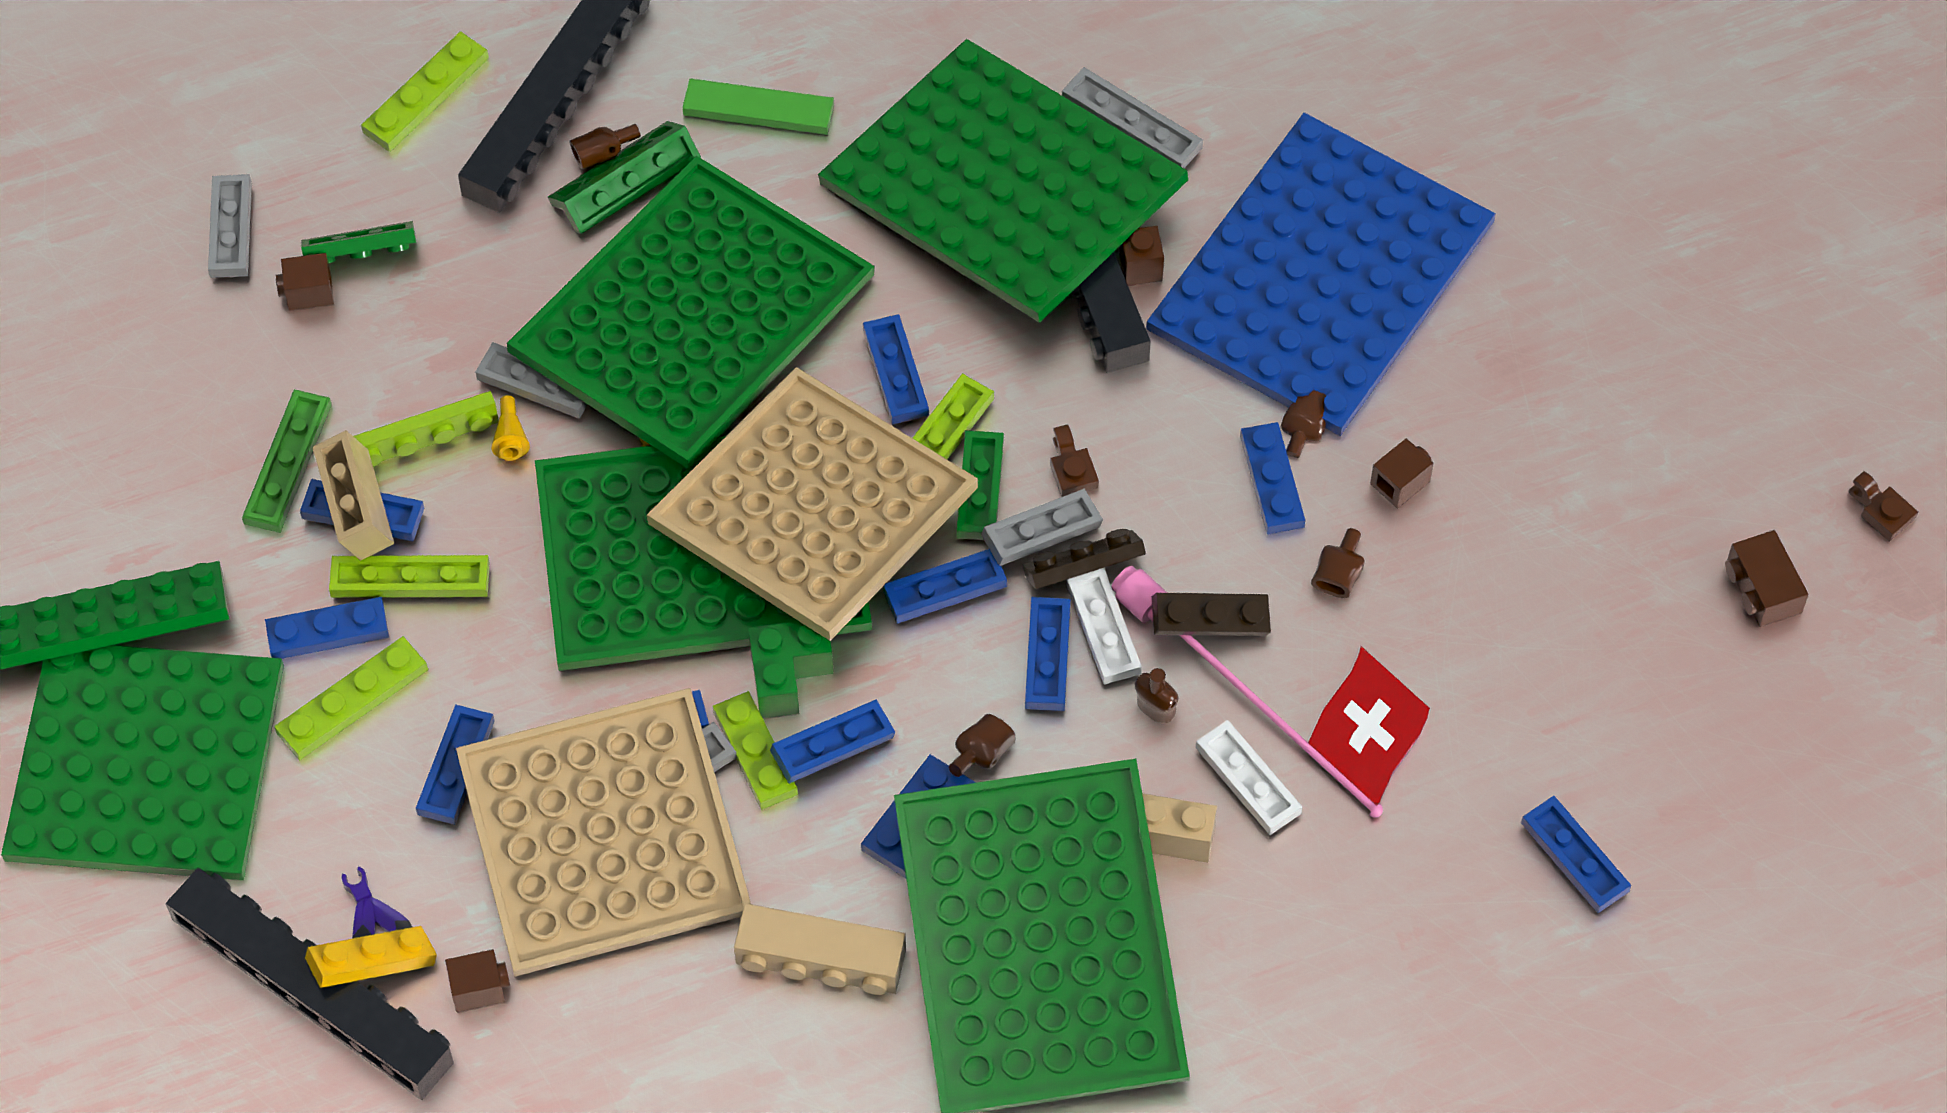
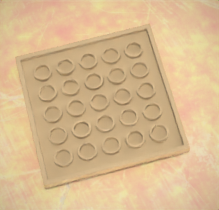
M796 367L647 514V520L649 525L831 641L978 488V478Z
M691 688L456 748L514 976L742 916L744 904H751Z

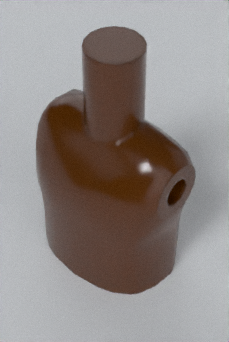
M636 123L616 131L608 127H598L587 134L569 140L577 164L583 170L613 159L620 152L621 144L640 138L641 135Z
M1313 390L1306 396L1297 397L1296 402L1292 403L1287 409L1281 423L1282 430L1291 435L1286 449L1287 455L1299 458L1306 440L1317 442L1322 439V434L1326 428V423L1322 418L1325 394Z
M1348 528L1340 547L1324 546L1317 569L1311 580L1314 588L1338 598H1348L1350 596L1353 585L1360 576L1365 563L1364 558L1354 552L1361 537V533L1358 530Z
M1155 668L1150 673H1142L1135 682L1137 704L1140 710L1152 720L1159 723H1168L1176 714L1179 696L1176 690L1165 681V672L1160 668Z
M985 714L976 724L958 736L955 748L961 755L949 765L950 772L954 776L960 777L974 764L984 769H992L1001 756L1015 744L1016 737L1014 731L1002 719L992 714Z

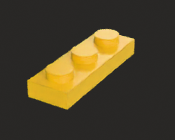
M422 926L310 946L307 948L305 960L320 988L431 967L435 965L437 953Z

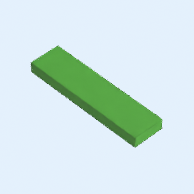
M689 78L682 110L683 116L828 135L834 108V98Z
M293 390L243 513L242 520L245 525L281 533L313 453V446L317 443L332 403L329 397Z

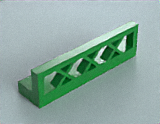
M666 121L620 150L613 159L598 164L548 196V199L553 207L564 210L574 231L582 234L684 169L696 156L700 158L701 156L686 126Z

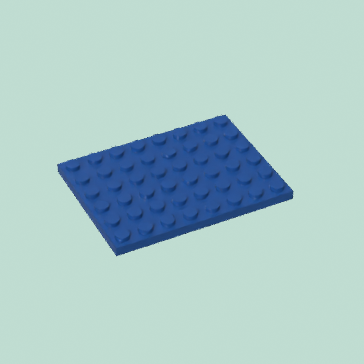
M1304 112L1146 321V330L1288 408L1292 403L1296 402L1297 397L1306 396L1313 390L1325 394L1322 418L1326 423V429L1341 436L1494 223L1496 213Z

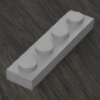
M1085 67L1062 90V96L1184 169L1203 148V139Z

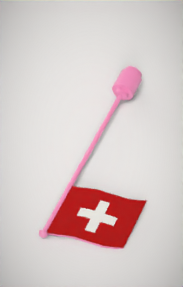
M1133 566L1125 568L1111 585L1112 590L1116 593V599L1142 623L1150 620L1153 621L1151 596L1155 593H1167L1142 569L1137 570ZM1179 635L1371 811L1369 816L1373 818L1381 816L1383 807L1379 803L1389 780L1418 740L1427 721L1430 708L1362 646L1360 647L1359 655L1350 674L1324 707L1307 742L1191 635Z

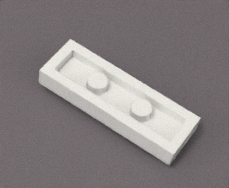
M1098 569L1067 579V588L1103 684L1140 675L1142 673V666L1105 569Z
M1229 720L1196 741V749L1269 835L1302 814L1301 804Z

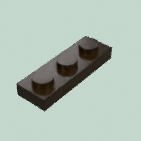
M1117 529L1107 533L1104 539L1095 542L1089 540L1079 541L1070 545V550L1057 554L1054 552L1041 553L1033 557L1032 562L1022 565L1028 582L1035 589H1039L1145 555L1146 551L1143 540L1133 530Z
M1155 593L1151 596L1154 635L1267 636L1271 633L1268 594Z

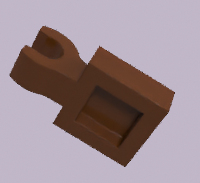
M1068 424L1053 428L1055 434L1053 443L1059 456L1050 458V467L1061 497L1084 488L1086 491L1098 488L1099 479L1088 449L1076 451Z
M1865 471L1853 480L1855 485L1848 492L1855 500L1861 502L1866 507L1861 517L1889 542L1915 520L1918 511L1890 486L1882 493L1874 478Z

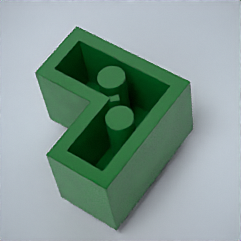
M800 621L748 627L758 708L762 718L799 714L796 679L834 674L831 641Z

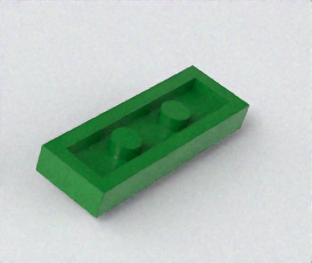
M413 221L304 239L301 240V249L303 256L326 253L328 263H332L335 261L336 256L350 254L351 259L371 256L373 254L372 250L387 248L388 252L404 251L410 248L409 244L416 243Z
M965 430L962 469L978 478V488L958 509L957 539L984 540L981 535L983 528L997 522L1004 433Z

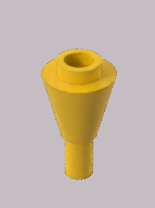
M506 395L500 398L501 416L499 417L491 450L498 458L512 461L526 455L530 449V444L516 415L515 398Z

